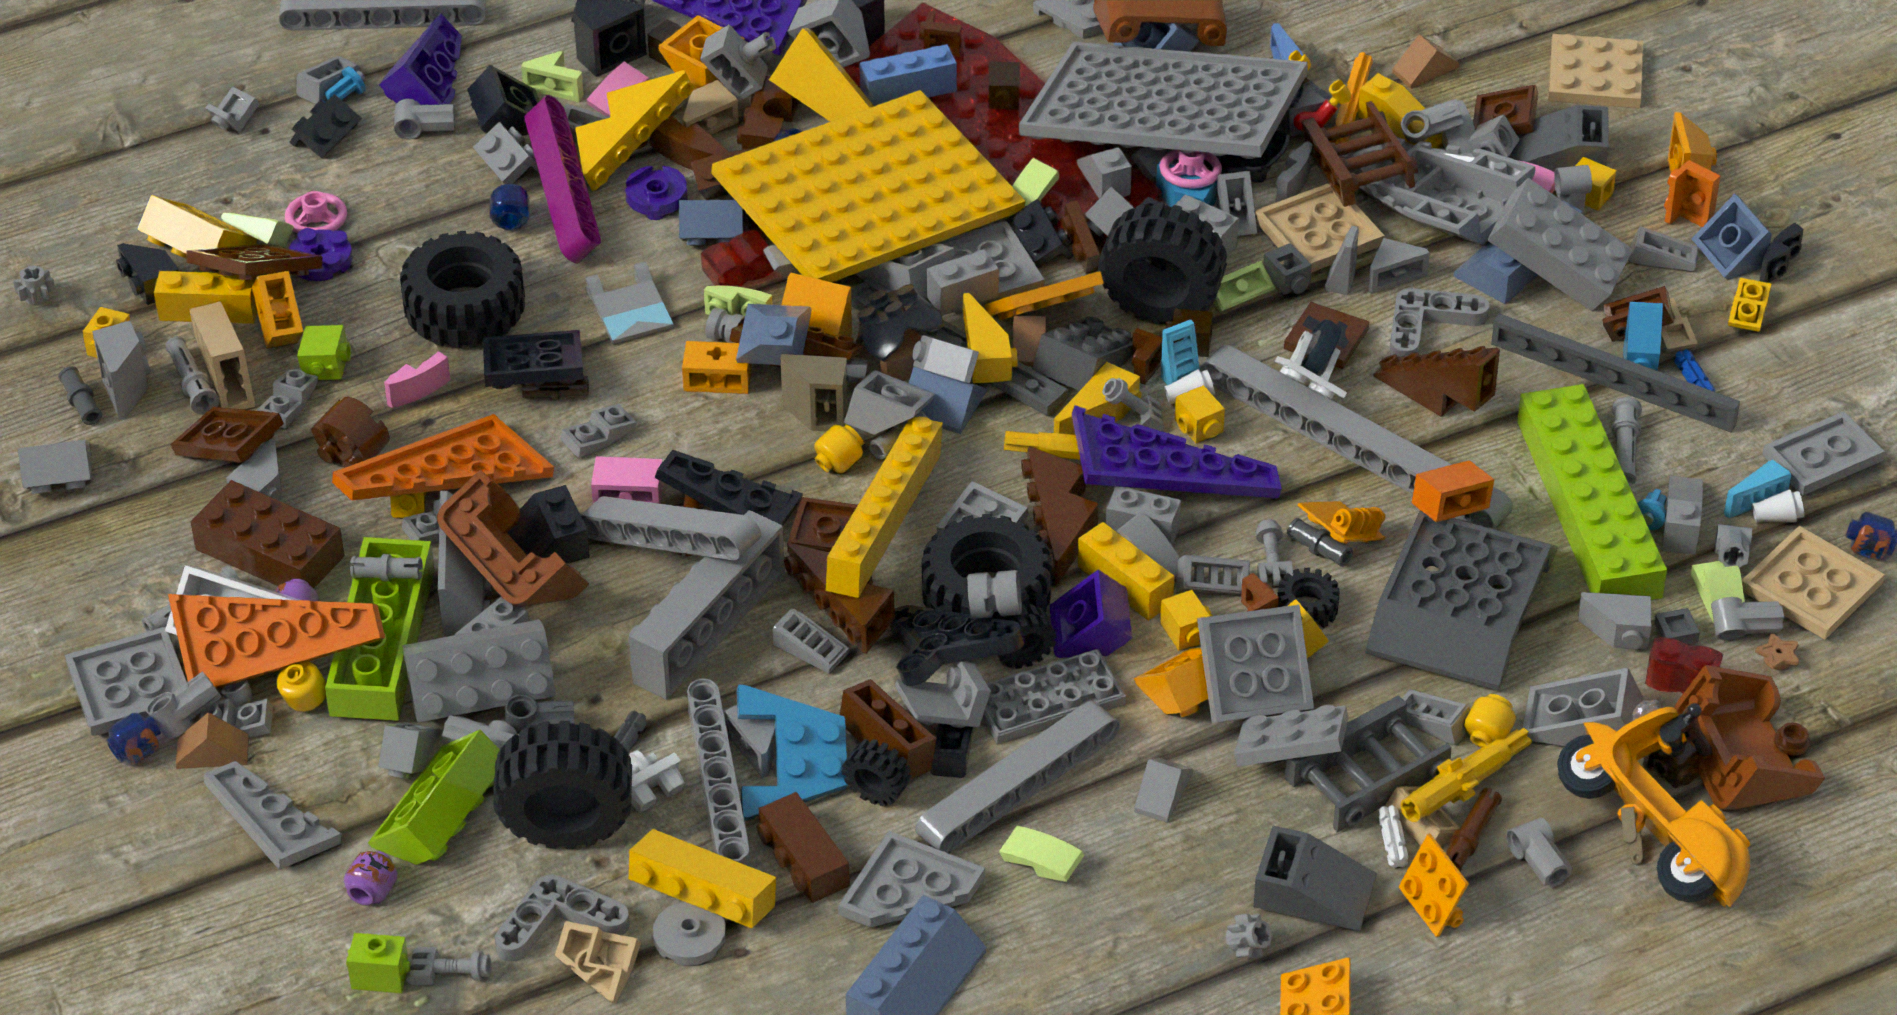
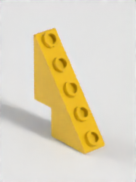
M685 70L607 92L610 117L575 127L582 172L592 191L605 184L610 175L628 160L630 155L642 142L650 137L651 133L664 120L669 118L673 110L684 99L691 95L694 86Z

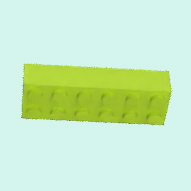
M363 537L359 557L381 558L383 554H390L392 558L421 557L423 570H419V572H422V578L420 580L392 578L390 582H383L381 578H353L347 602L377 604L385 639L333 655L325 687L329 716L399 721L408 684L402 645L418 642L435 570L431 541Z

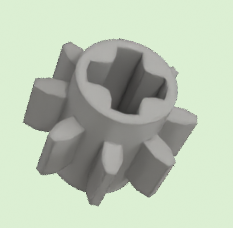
M39 266L24 268L20 271L21 279L13 280L15 292L18 293L19 300L21 302L26 301L30 305L45 303L49 300L48 292L56 290L54 279L50 277L49 270H43Z
M1246 913L1235 915L1236 924L1227 926L1226 941L1228 946L1233 951H1237V958L1248 957V959L1263 957L1261 948L1270 946L1272 938L1269 925L1265 921H1261L1260 914L1250 915Z

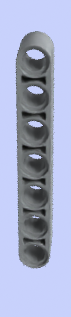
M281 0L279 22L283 28L293 31L429 27L442 14L453 26H473L482 23L485 19L486 0Z
M600 497L581 514L587 528L588 538L592 540L727 560L739 559L761 538L759 526L753 519L745 515L614 497Z
M698 679L688 686V709L714 853L750 867L749 843L719 688L712 680Z
M1093 700L1082 704L927 810L916 824V833L933 848L946 853L952 852L1110 743L1120 729V721Z

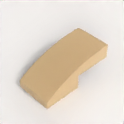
M1670 298L1674 323L1662 326L1661 348L1667 353L1697 347L1698 343L1688 318L1681 317L1674 298Z

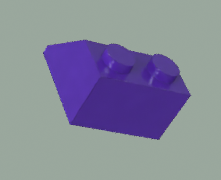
M1099 569L1049 605L1051 624L1057 636L1055 638V647H1053L1054 655L1058 658H1070L1098 649L1102 656H1108L1132 639L1127 588Z

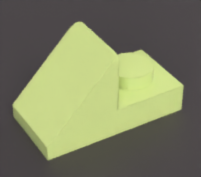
M563 51L523 62L521 65L523 83L536 89L537 93L580 102L584 95L582 71L565 68Z
M1720 561L1692 565V579L1713 623L1711 603L1715 600L1737 597L1742 602H1745L1741 573L1738 566L1725 567Z

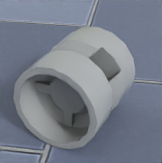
M1017 570L999 571L995 577H991L988 573L968 574V600L972 619L991 618L994 612H999L1002 617L1021 615V588Z

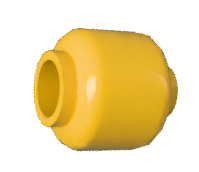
M833 425L814 443L817 454L814 459L825 472L828 473L830 470H833L836 473L843 474L862 457L863 440L849 425L844 427Z
M308 661L283 668L277 678V689L289 707L296 711L306 712L318 707L325 700L327 682L317 666Z
M1496 694L1477 698L1464 722V727L1470 735V740L1482 748L1494 740L1505 739L1510 734L1516 721L1512 704L1504 697Z

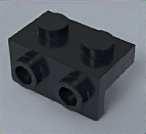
M334 94L326 102L323 99L317 102L310 111L312 116L309 119L303 116L294 125L292 131L295 134L289 143L295 146L301 140L323 159L359 124L362 118Z
M1036 199L1006 219L1037 268H1040L1061 253L1068 260L1074 257L1069 248L1073 244L1069 235L1065 234L1063 228H1058L1057 223L1060 222V218L1051 206L1046 208Z

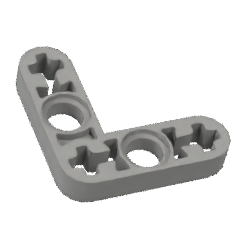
M1415 288L1401 290L1396 296L1390 340V355L1396 354L1397 357H1402L1414 352L1419 353L1423 321L1467 326L1484 324L1488 319L1489 302L1484 297L1473 294ZM1443 304L1449 306L1450 308L1447 310H1440L1435 308V305ZM1412 323L1415 325V327L1404 328L1400 326V324ZM1402 340L1408 341V348L1402 347Z
M545 875L534 883L496 932V953L501 959L509 962L524 958L556 916L570 922L599 927L603 932L624 935L630 927L629 912L626 905L560 876ZM579 901L591 904V907L584 911H577L572 908ZM528 913H536L541 916L538 921L533 923L522 920V917Z

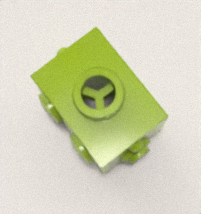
M343 325L305 326L297 354L302 371L317 376L318 380L342 379L345 364L351 359V346L347 341Z
M354 933L351 947L347 951L348 957L346 960L351 989L402 993L407 972L410 971L405 937Z

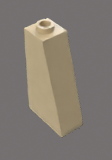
M221 301L189 309L195 338L214 390L218 394L220 407L234 409L255 407L244 349Z

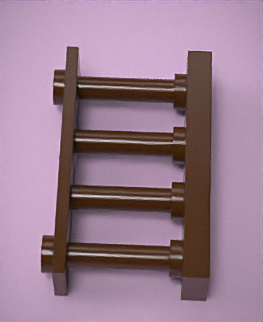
M1372 101L1366 102L1368 118L1330 129L1320 128L1314 118L1302 120L1304 142L1312 143L1311 156L1344 207L1356 204L1354 191H1357L1358 187L1401 175L1409 188L1416 187L1414 174L1418 173V167L1414 156L1408 155L1388 126L1384 112L1378 111ZM1371 130L1373 133L1339 144L1329 142ZM1381 145L1383 148L1349 159L1339 158V156ZM1391 160L1393 163L1356 175L1353 172L1349 173V171Z

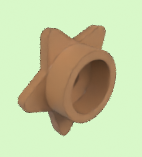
M1770 634L1768 644L1758 646L1755 650V653L1764 656L1765 664L1771 669L1782 670L1790 665H1799V659L1794 653L1799 646L1797 641H1783L1775 634Z

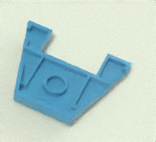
M738 685V719L775 720L777 786L741 787V807L744 821L755 819V816L759 815L760 807L794 792H797L802 800L807 802L847 788L848 784L844 780L846 776L842 775V769L844 768L842 766L847 759L844 716L747 685Z

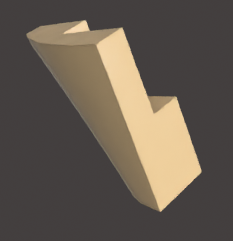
M565 921L555 956L598 991L605 999L616 1004L630 977L641 942L637 938L603 932L599 927Z

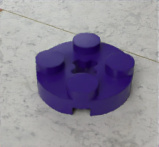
M652 166L640 168L627 178L625 189L626 203L636 212L645 214L648 219L660 220L665 214L679 209V200H688L686 179L681 172L668 166H663V170H653Z
M305 228L298 232V238L293 240L289 246V249L315 255L322 254V269L309 270V275H298L309 281L332 279L333 273L339 270L342 273L347 271L353 259L351 244L348 241L347 234L341 230Z

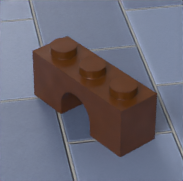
M765 76L762 89L751 94V106H746L744 126H739L737 132V144H741L742 150L758 148L785 138V136L781 137V131L784 130V121L792 122L798 99L769 80L771 76Z

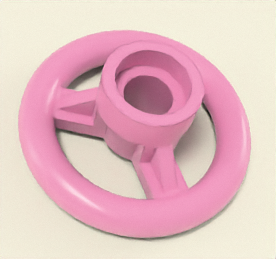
M1174 149L1161 159L1160 172L1173 185L1197 189L1216 182L1218 175L1222 173V166L1219 159L1211 153L1197 151L1184 153ZM1179 158V162L1173 168H1169V164ZM1204 160L1211 164L1213 168L1212 171L1206 168V166L1204 165ZM1185 174H1186V175H1196V176H1199V177H1201V178H1200V179H1185V178H1181V177H1178V176H1181V175H1185Z
M310 191L296 198L288 205L285 211V222L293 225V231L297 234L305 228L336 231L344 224L347 218V208L344 202L335 195L320 191ZM327 203L337 208L338 215L328 210ZM302 206L303 212L299 218L294 219L296 210ZM323 221L329 223L322 227H305V225L311 222Z

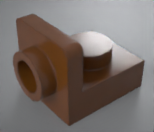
M929 11L926 22L922 21L920 24L919 39L924 40V49L948 45L953 56H960L962 50V25L936 22L935 12Z
M1137 328L1133 332L1132 366H1134V374L1140 376V383L1146 385L1161 366L1162 337Z

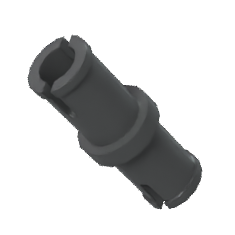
M69 366L64 368L58 377L68 393V402L71 406L76 407L84 424L92 425L97 423L102 418V412L93 399V390L84 383L76 367Z
M1295 518L1290 523L1287 529L1288 537L1309 547V551L1316 556L1323 555L1341 567L1346 566L1351 560L1353 548L1334 540L1330 536L1329 531L1325 529L1318 530L1300 518Z

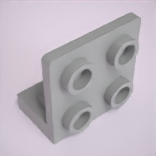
M972 659L954 662L953 667H950L947 672V684L923 682L919 685L907 686L903 684L901 679H897L895 687L910 714L919 723L925 725L933 723L949 724L956 728L980 726L991 690Z

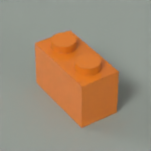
M1470 460L1416 474L1411 503L1435 522L1485 510L1490 507L1495 479Z

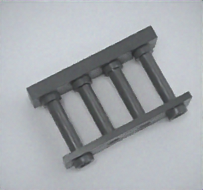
M1398 695L1349 721L1340 752L1286 759L1285 780L1293 788L1305 781H1311L1335 805L1333 828L1339 832L1348 826L1358 824L1364 817L1386 806L1396 787L1422 786L1434 779L1435 776L1440 774L1437 766L1451 759L1452 747L1446 743L1430 751L1405 726L1407 703ZM1395 735L1418 759L1403 767L1379 741L1388 736ZM1367 750L1390 774L1375 782L1351 756L1360 751ZM1339 765L1362 790L1346 797L1323 771Z

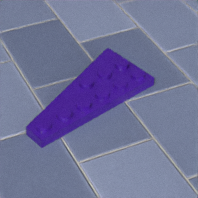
M651 0L690 18H695L699 15L723 28L730 25L748 43L767 32L770 34V37L774 38L776 43V49L770 52L779 56L790 37L787 31L798 8L805 6L807 0Z
M1074 405L1071 415L1085 484L1279 498L1282 487L1276 465L1239 454L1231 458L1215 453L1216 447L1204 444L1203 449L1185 444L1186 438L1139 424L1133 425L1131 428L1115 423V417L1103 414L1102 419L1085 414L1086 408Z

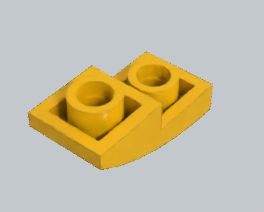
M1740 278L1728 326L1760 332L1771 291V283Z

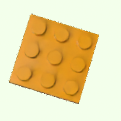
M1099 271L1012 295L985 304V309L990 316L998 314L999 320H1003L1095 293L1094 287L1104 283Z

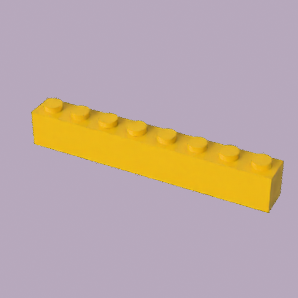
M913 417L908 420L827 556L826 591L859 598L941 455L942 422L933 421L927 417Z

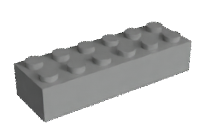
M748 510L745 516L753 519L759 526L761 538L737 560L705 556L700 562L697 561L685 578L672 587L660 604L654 605L650 614L643 622L633 627L628 637L633 684L666 700L785 574L783 525Z

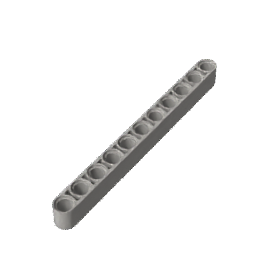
M1222 345L1200 365V372L1208 370L1214 387L1411 494L1414 491L1416 474L1452 465L1230 345ZM1493 487L1490 507L1488 509L1455 518L1495 529L1512 512L1513 504L1504 492Z

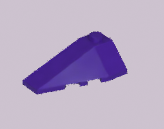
M440 14L381 81L379 86L384 90L385 95L396 104L403 99H413L421 105L450 104L455 97V89L452 88V84L457 78V71L454 67L455 61L459 59L462 35Z

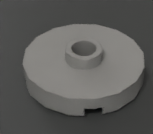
M684 901L673 904L662 911L653 924L654 945L662 957L666 959L667 956L669 959H673L675 964L682 966L702 964L714 958L721 946L723 948L726 942L725 921L722 916Z

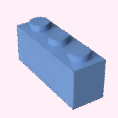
M948 45L934 46L928 49L860 62V89L874 106L919 90L927 97L956 92L957 63Z

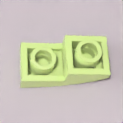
M1032 158L1012 187L1026 201V207L1036 199L1041 202V199L1058 181L1059 173L1054 168Z
M707 286L704 289L705 314L710 315L715 307L726 310L732 316L734 314L745 316L748 304L773 305L772 295L762 291L735 286Z
M1016 826L999 851L1005 862L1032 866L1038 877L1067 882L1084 857L1080 849L1063 840L1021 826Z

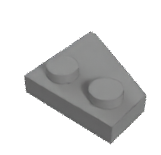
M971 481L937 524V532L940 529L944 531L948 523L954 520L957 523L961 522L963 517L973 515L974 518L982 517V514H992V517L1000 518L1003 515L1010 517L1012 522L1017 523L1018 520L1024 522L1029 516L1028 507Z

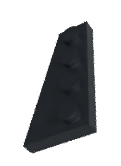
M672 450L658 467L655 478L714 511L745 515L748 510H751L780 525L785 524L799 505L803 493L792 490L791 494L775 489L776 484L765 480L762 481V484L744 479V473L732 469L725 472L717 470L714 467V463L676 450Z

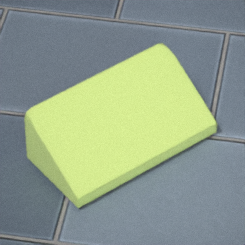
M1262 261L1223 276L1213 303L1220 312L1276 289Z

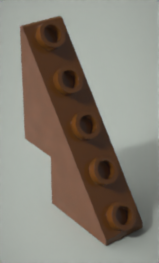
M1479 346L1472 350L1464 351L1463 348H1457L1444 353L1436 350L1423 355L1414 352L1402 357H1397L1396 354H1393L1379 362L1381 368L1373 374V377L1440 417L1457 403L1475 412L1495 396L1500 349Z
M1029 446L1027 459L1021 460L1023 479H1029L1027 495L1029 503L1035 502V506H1033L1035 526H1041L1038 534L1050 550L1054 583L1058 584L1078 556V538L1098 525V503L1081 497L1086 491L1082 465Z
M790 543L789 556L784 557L787 573L790 576H794L800 583L803 591L809 593L814 598L819 609L824 610L831 617L833 624L842 629L847 635L849 642L852 645H856L862 653L867 654L895 619L894 590L873 585L871 575L859 598L826 591L827 556L829 552Z

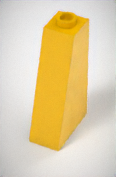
M809 28L801 29L769 79L830 122L874 106Z

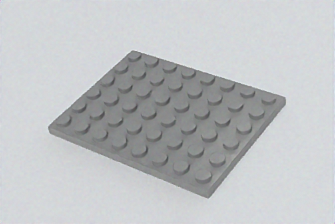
M1073 42L1019 123V133L1023 136H1030L1033 139L1056 138L1064 142L1088 141L1095 145L1110 143L1120 144V146L1126 148L1143 146L1150 147L1153 150L1175 149L1184 153L1208 152L1215 156L1230 154L1240 155L1246 159L1261 157L1306 77L1308 66L1307 62Z

